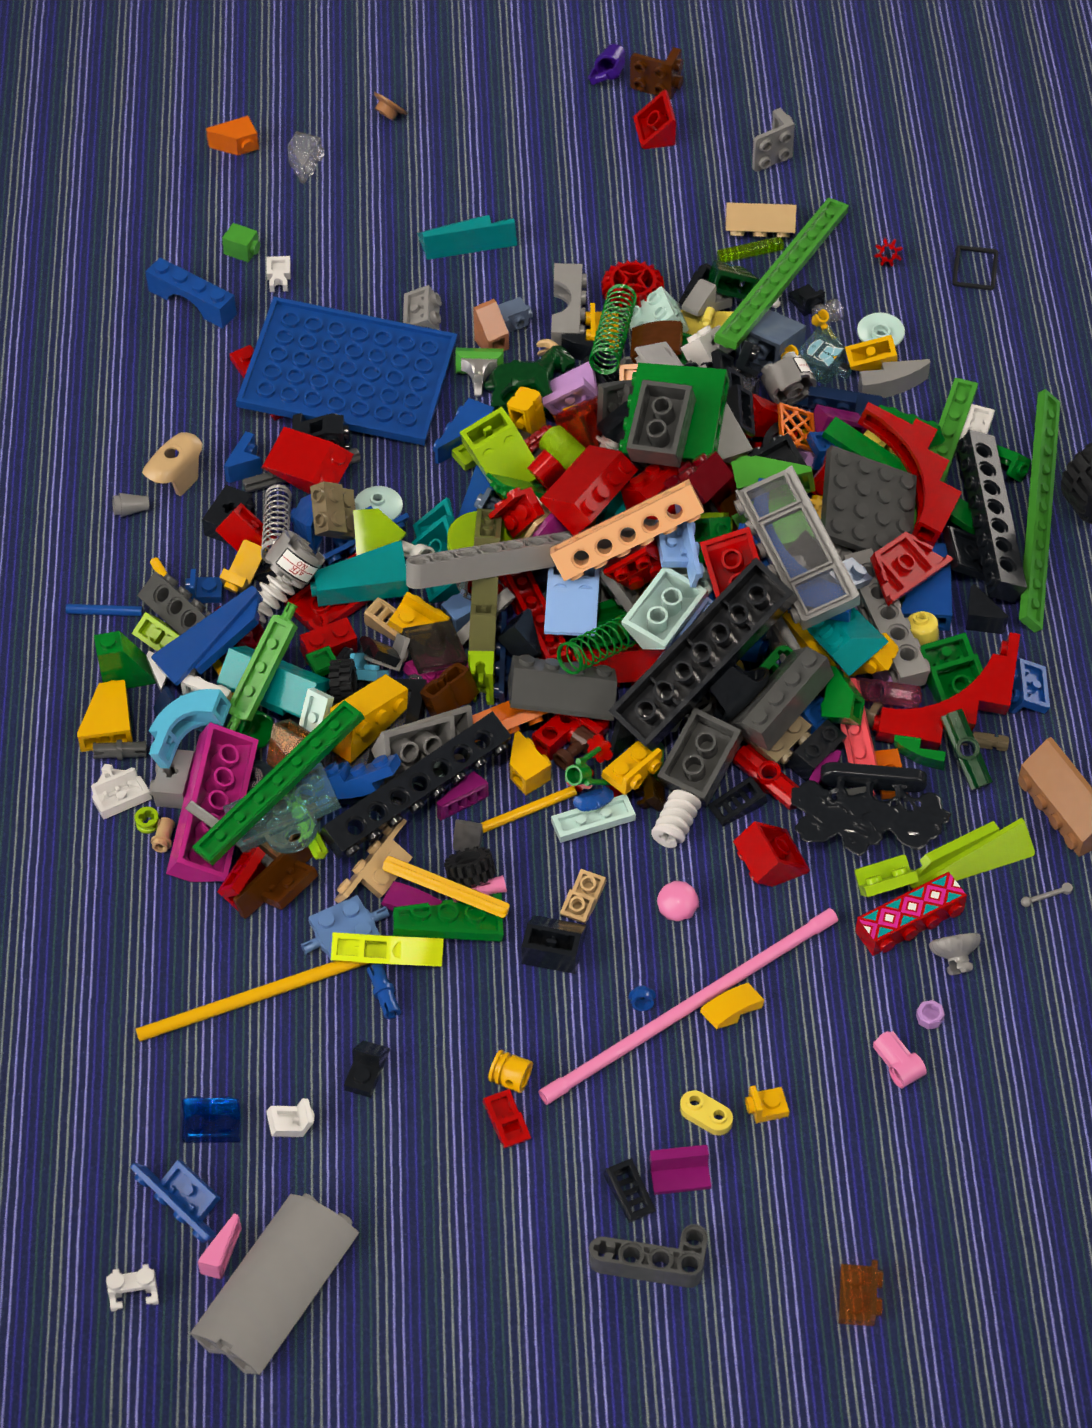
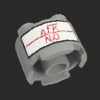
M794 351L786 353L781 360L774 364L769 363L761 369L763 374L761 382L772 402L776 404L787 402L788 405L792 406L808 396L810 387L817 386V380L807 362L801 355H796Z
M286 530L278 537L265 557L272 564L270 569L280 577H283L285 574L291 578V583L299 589H303L325 562L324 556L319 551L316 555L313 553L308 541L292 531L288 533Z

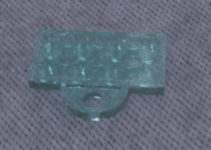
M318 763L237 842L242 853L265 842H268L269 846L275 851L286 854L301 851L312 843L318 831L317 819L341 808L322 763ZM241 799L223 806L225 814L228 813ZM293 834H301L297 841H288Z

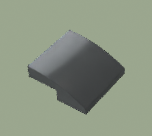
M632 380L598 384L597 424L628 400L629 394L633 393Z

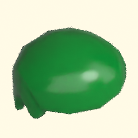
M257 710L252 721L241 720L236 732L258 739L257 750L265 747L272 738L274 732L273 719L262 711Z

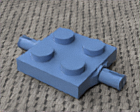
M358 895L308 917L309 923L315 932V938L301 943V948L304 954L320 948L328 955L331 962L336 961L331 960L333 932L380 935L375 922L389 917V912L385 906L376 911L369 912L362 904Z

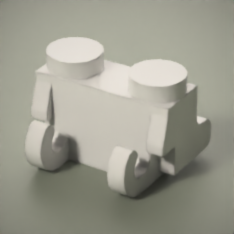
M149 1264L142 1265V1269L138 1272L121 1274L119 1268L113 1269V1273L106 1277L111 1312L123 1308L122 1301L117 1302L116 1298L123 1297L122 1293L145 1290L146 1293H151V1296L146 1297V1304H159L156 1275L154 1269L149 1268Z

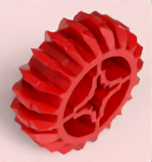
M637 259L635 262L626 260L625 263H621L618 261L616 266H610L609 271H605L603 281L601 282L602 295L606 300L609 288L613 285L625 284L635 291L637 295L635 305L641 308V301L643 299L647 301V296L651 292L657 290L660 286L664 288V279L660 274V270H655L654 265L647 266L646 261L638 263ZM617 288L612 291H624L633 296L632 292L625 288ZM616 293L609 297L623 296L628 298L633 304L631 297L624 293ZM615 298L610 300L611 302L621 301L626 303L628 306H631L627 300L622 298ZM613 303L615 306H619L622 308L627 307L621 303Z

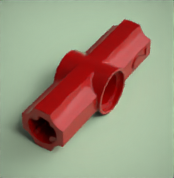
M750 745L741 747L733 758V763L749 777L752 776L765 794H771L786 808L795 810L797 807L791 803L792 788L799 786L781 772L778 763L767 760ZM767 776H773V778H771V779H767V778H765V777H767Z

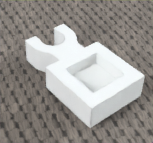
M290 256L267 257V280H270V292H275L274 287L276 285H282L283 291H288L287 279H291Z

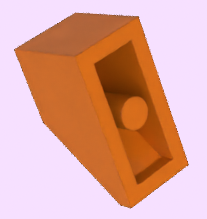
M249 116L206 128L209 148L237 156L259 150L258 134Z

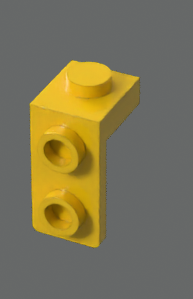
M243 540L230 569H223L219 577L225 589L237 593L238 591L243 592L250 587L263 560L261 557L262 546L248 540Z

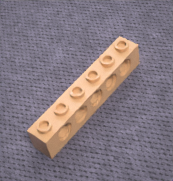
M688 479L551 547L550 555L563 580L571 579V581L582 577L585 574L584 571L592 567L599 569L608 563V559L615 556L617 558L623 557L631 552V548L639 544L640 546H645L654 541V537L661 533L664 535L672 533L678 528L677 525L685 521L691 523L701 517L700 514L704 512L703 505ZM673 504L681 506V511L677 514H670L667 509ZM648 516H655L658 522L653 526H648L644 523V520ZM630 527L634 529L635 533L631 537H624L621 535V531L624 528ZM602 539H608L612 543L606 549L600 548L597 544ZM582 550L588 553V557L585 560H578L574 557L575 553Z

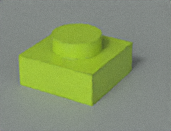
M463 444L452 449V457L464 471L476 466L475 461Z

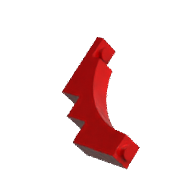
M1010 632L1006 641L1002 640L999 655L992 654L980 675L969 686L951 698L920 708L894 709L882 707L879 716L874 715L872 730L876 731L875 740L894 744L895 735L921 738V748L938 750L944 728L940 719L942 716L962 709L970 729L973 731L976 725L978 710L1006 715L1011 705L1020 634Z

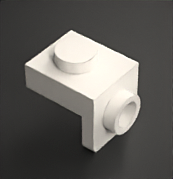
M302 1098L297 1106H270L266 1111L272 1137H303L314 1123V1111L310 1108L309 1099Z

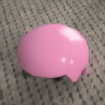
M673 881L661 889L658 894L657 904L660 913L665 918L672 921H682L693 917L696 909L699 907V898L695 889L688 883Z

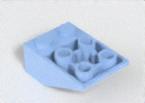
M550 567L548 569L544 634L579 636L587 631H591L593 628H597L600 594L599 573L601 568L594 569L592 567L584 571L585 574L574 581H571V579L564 581L557 567Z

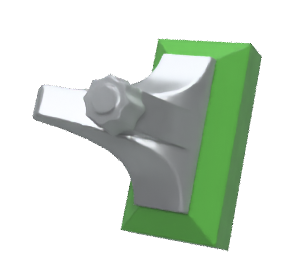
M456 348V373L469 374L473 383L474 396L482 397L486 378L498 365L504 364V349Z

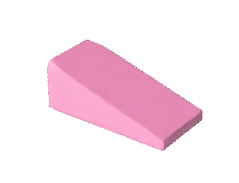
M237 1214L232 1215L199 1258L198 1266L201 1274L217 1279L223 1278L242 1229Z

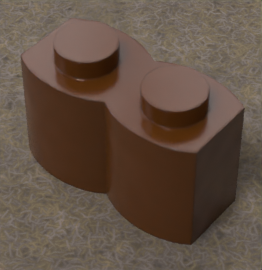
M459 662L449 666L441 673L439 678L426 684L420 691L430 716L469 704L479 693L470 669Z

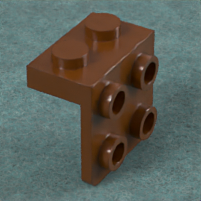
M673 47L665 61L633 53L630 57V87L656 96L665 89L668 91L671 100L676 90L680 89L683 84L681 70L684 60L681 59V49Z

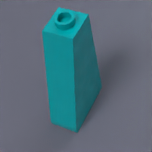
M396 541L321 568L314 575L315 581L310 582L312 597H317L318 607L376 600L377 597L381 599L403 597L406 592H409V588L406 585V564L402 541Z

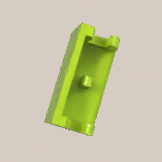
M468 651V668L471 671L479 693L483 692L486 694L487 705H494V651ZM477 696L472 700L473 702L477 701Z

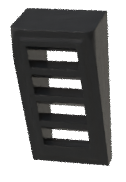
M750 776L707 806L723 827L760 808L768 801L765 793ZM751 792L754 797L750 799L746 793ZM740 796L745 801V803L742 805L737 799ZM732 801L737 808L732 810L728 804ZM723 806L729 814L724 816L718 808Z
M632 1158L605 1169L603 1175L629 1223L656 1212ZM625 1173L628 1174V1178L618 1182L616 1177ZM633 1183V1188L622 1191V1186ZM638 1192L640 1197L627 1201V1196ZM641 1202L644 1203V1208L632 1212L630 1207Z

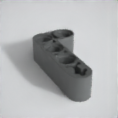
M697 1224L686 1226L681 1234L679 1249L610 1237H597L589 1245V1265L593 1271L600 1274L692 1288L701 1282L708 1240L707 1232L702 1226ZM697 1240L700 1244L691 1245L688 1241ZM628 1257H634L637 1259V1261L634 1263H629L624 1259ZM664 1262L667 1266L657 1267L654 1263ZM691 1266L694 1267L696 1271L687 1272L683 1268Z

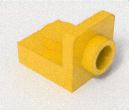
M755 1085L749 1087V1096L745 1097V1105L748 1114L753 1113L755 1123L789 1117V1108L782 1087L758 1092Z

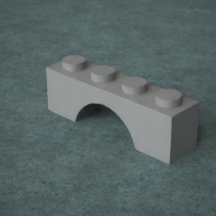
M554 263V297L565 301L569 305L565 310L552 314L551 340L562 346V334H585V325H580L581 322H585L586 308H581V305H586V291H582V288H587V274H582V264Z

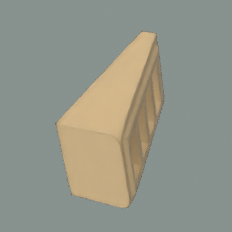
M377 597L364 612L365 625L395 641L397 633L400 634L387 625L396 609L383 599Z

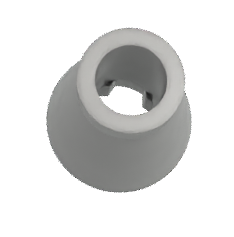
M126 493L113 495L114 515L124 517L149 510L148 495L141 496Z

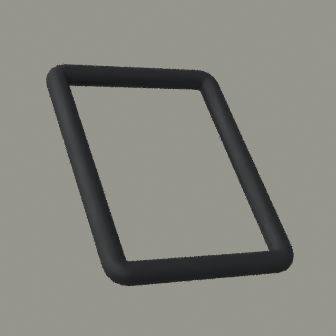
M957 246L952 284L958 287L993 290L996 283L998 251L990 248ZM960 250L994 254L991 285L957 282Z

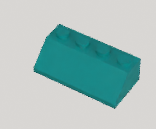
M855 607L852 608L850 622L827 619L807 628L813 638L848 676L853 674L889 642Z

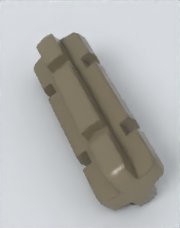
M973 732V736L979 743L980 748L993 749V747H996V750L1007 751L1009 746L1008 736L998 735V737H994L995 734Z

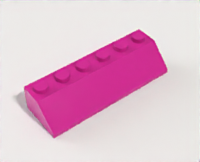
M211 722L199 734L166 874L189 882H214L226 879L229 874L235 845L213 866L210 865L193 850L192 846L211 827L185 808L192 800L219 820L247 794L258 739Z

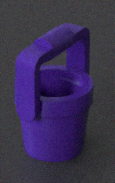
M609 44L598 55L594 67L588 76V80L592 85L605 80H613L620 76L626 57V52L622 46Z

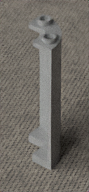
M305 1193L303 1196L290 1194L190 1332V1335L209 1353L225 1354L243 1373L260 1375L358 1236L359 1232L352 1226V1220L343 1213L336 1214L318 1203L309 1194Z

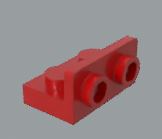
M518 487L509 491L506 494L507 498L494 505L495 509L488 515L490 520L502 516L512 538L521 536L531 527L534 521L545 514L531 487L523 490Z

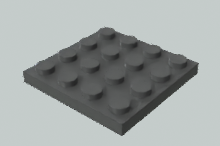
M831 445L826 451L821 521L832 542L856 551L872 548L875 553L904 532L912 534L917 476Z

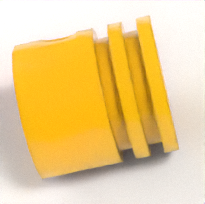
M499 1050L491 1064L488 1081H495L497 1085L501 1084L502 1087L522 1093L530 1078L533 1062L517 1055H511L509 1052L505 1053L504 1050Z

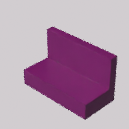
M708 1145L651 1150L649 1165L654 1195L711 1189Z

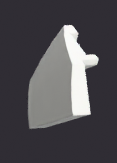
M104 764L101 769L102 775L98 782L91 786L93 802L103 820L152 799L148 787L141 776H137L135 768L119 770L113 769V766L110 764Z

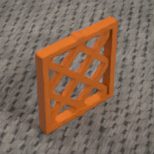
M780 402L777 405L779 435H785V429L794 440L793 442L797 448L813 452L810 446L802 444L801 441L804 439L808 444L806 440L808 433L815 432L814 413ZM786 410L792 411L793 413L789 415L786 412ZM800 414L805 415V416H807L808 418H806V419L804 420V419L800 416ZM796 416L801 423L797 425L792 417ZM788 420L794 427L791 430L785 424ZM803 425L808 433L804 434L799 427ZM797 430L802 437L797 439L793 432Z

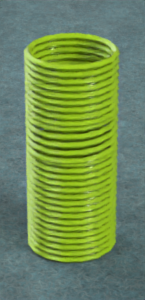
M560 425L553 426L546 431L539 442L540 450L545 449L565 470L586 449Z

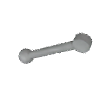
M1064 883L1062 888L1030 898L1027 896L1023 897L1021 905L1029 907L1031 903L1061 893L1069 895L1072 892L1073 886L1070 883Z

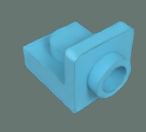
M364 652L350 654V659H353L355 662L357 680L375 681L385 674L389 676V670L379 669L380 665L367 664V660L364 659V656H367V654Z

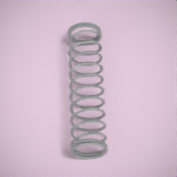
M280 484L270 486L265 492L261 557L268 564L270 563L265 559L264 553H267L265 548L269 551L267 546H272L277 538L272 539L270 536L281 535V533H271L270 531H284V529H287L286 531L290 532L292 493L289 488ZM275 491H283L287 493L289 498L281 494L272 495L269 498L268 496ZM280 496L286 498L287 502L283 500H273L270 502L269 500L273 497ZM274 502H283L284 504H282V505H276V504H273V503H274ZM271 509H285V511H273ZM273 513H275V514H284V515H286V516H284V517L272 516L271 514H273ZM271 519H283L285 522H272ZM272 524H274V525H283V526H285V527H283V528L274 527V528H273V527H271L270 525H272Z

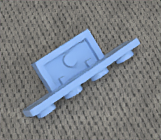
M675 504L676 514L681 511V506ZM685 521L677 525L678 528L672 533L657 535L656 541L661 567L687 568L690 588H696L699 578L703 577L704 568L703 564L699 563V543L695 542L694 538L695 522L687 523Z

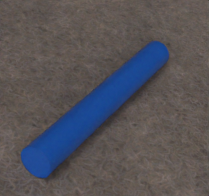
M66 604V614L143 616V606Z

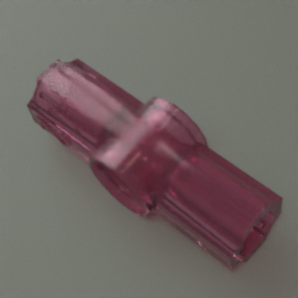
M849 676V678H856L859 681L861 693L865 701L907 708H917L921 703L923 694L921 693L920 686ZM884 687V694L880 697V691Z

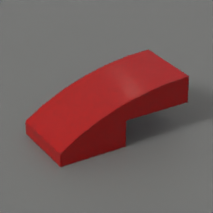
M510 1089L483 1098L487 1114L504 1149L531 1140L522 1113L518 1111Z

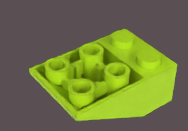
M502 406L460 431L463 446L490 484L492 481L486 476L487 473L528 482L537 480L527 469L535 458ZM497 493L501 500L505 499L502 495Z

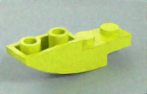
M333 932L331 960L442 966L444 939Z

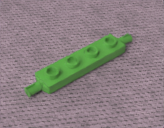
M287 602L282 615H272L230 700L231 707L228 713L232 716L226 728L236 731L241 720L252 721L298 628L291 621L298 606Z

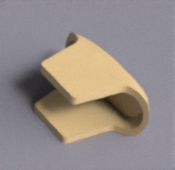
M178 433L157 450L144 466L142 473L149 480L157 484L172 482L176 494L182 496L198 479L199 455L202 450L201 440L191 433ZM175 450L179 452L177 457H175Z

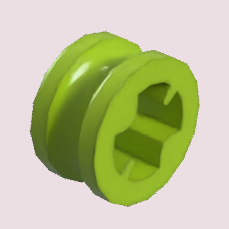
M152 807L140 808L135 813L134 818L137 829L144 834L155 832L159 820L157 810ZM147 817H150L152 819L148 820L147 823H143V821H146Z

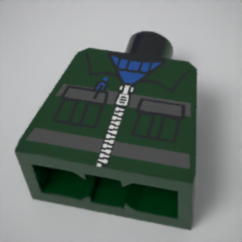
M714 260L707 281L716 285V293L744 300L759 282V279L741 266Z

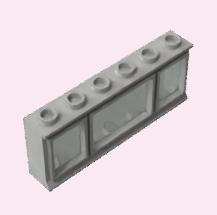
M792 465L739 491L738 489L735 490L736 500L733 501L739 515L744 514L747 520L744 523L745 527H750L752 535L755 536L758 542L756 547L760 557H766L769 563L766 567L787 585L798 598L791 606V609H789L795 624L800 623L802 629L805 630L860 605V594Z

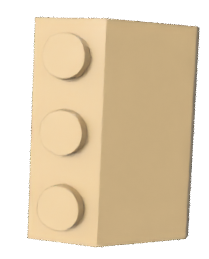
M726 203L725 231H730V236H744V231H751L753 236L767 237V232H776V237H790V233H795L796 205Z

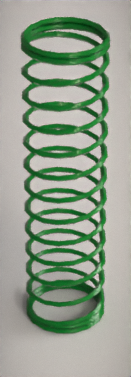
M617 284L609 288L590 353L589 364L591 368L602 375L613 374L620 366V360L637 301L635 291L625 284ZM617 288H625L631 291L633 296L624 291H612ZM616 293H624L631 297L633 304L628 298L623 296L609 297ZM615 298H622L627 300L631 306H628L626 303L621 301L611 302L610 300ZM613 303H621L627 307L622 308L615 306ZM611 313H617L622 315L623 317H616ZM611 319H618V320H621L622 322H615V321H613V320H611ZM609 324L619 325L620 328H618V327H613V326H611V325H609ZM608 329L617 330V331H619V333L612 332V331H610V330H608ZM606 334H612L617 336L618 338H613ZM605 339L613 340V341H615L616 343H610V342L606 341ZM604 345H611L615 348H608ZM601 351L606 355H614L616 358H604L598 352ZM595 353L604 360H617V362L604 364L596 358ZM593 357L604 366L616 365V367L608 370L602 369L595 364Z
M627 613L558 646L557 659L562 669L568 674L575 675L586 668H591L600 661H605L614 654H619L621 651H625L627 648L638 644L635 640L632 641L629 638L625 628L618 623L619 620H623ZM617 625L623 629L628 641L627 644L622 641L617 631ZM610 628L615 631L621 644L620 648L615 645L610 634ZM603 631L609 636L613 644V651L608 648L603 637ZM591 633L595 634L594 639L590 637ZM596 635L602 639L606 647V654L600 650ZM589 638L596 644L600 655L599 658L594 655L589 644ZM582 642L588 646L592 654V661L586 657ZM565 645H567V659L570 665L577 671L569 670L562 661L561 650ZM569 646L573 648L575 658L580 664L579 669L569 659ZM582 654L585 658V665L583 664Z

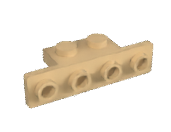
M405 819L393 828H390L388 825L382 830L384 836L380 841L377 839L367 849L368 857L365 860L362 858L353 867L352 871L354 874L350 880L346 878L338 886L337 891L339 894L334 899L337 903L347 899L359 882L377 898H381L386 893L392 882L398 877L383 870V863L387 856L395 857L407 863L412 859V856L393 840L407 822Z

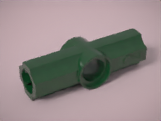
M959 709L942 716L940 719L953 747L954 757L961 766L970 790L973 791L992 783L993 781L980 753L979 743L973 736L963 710ZM965 743L971 745L973 755L964 756L960 752V745Z

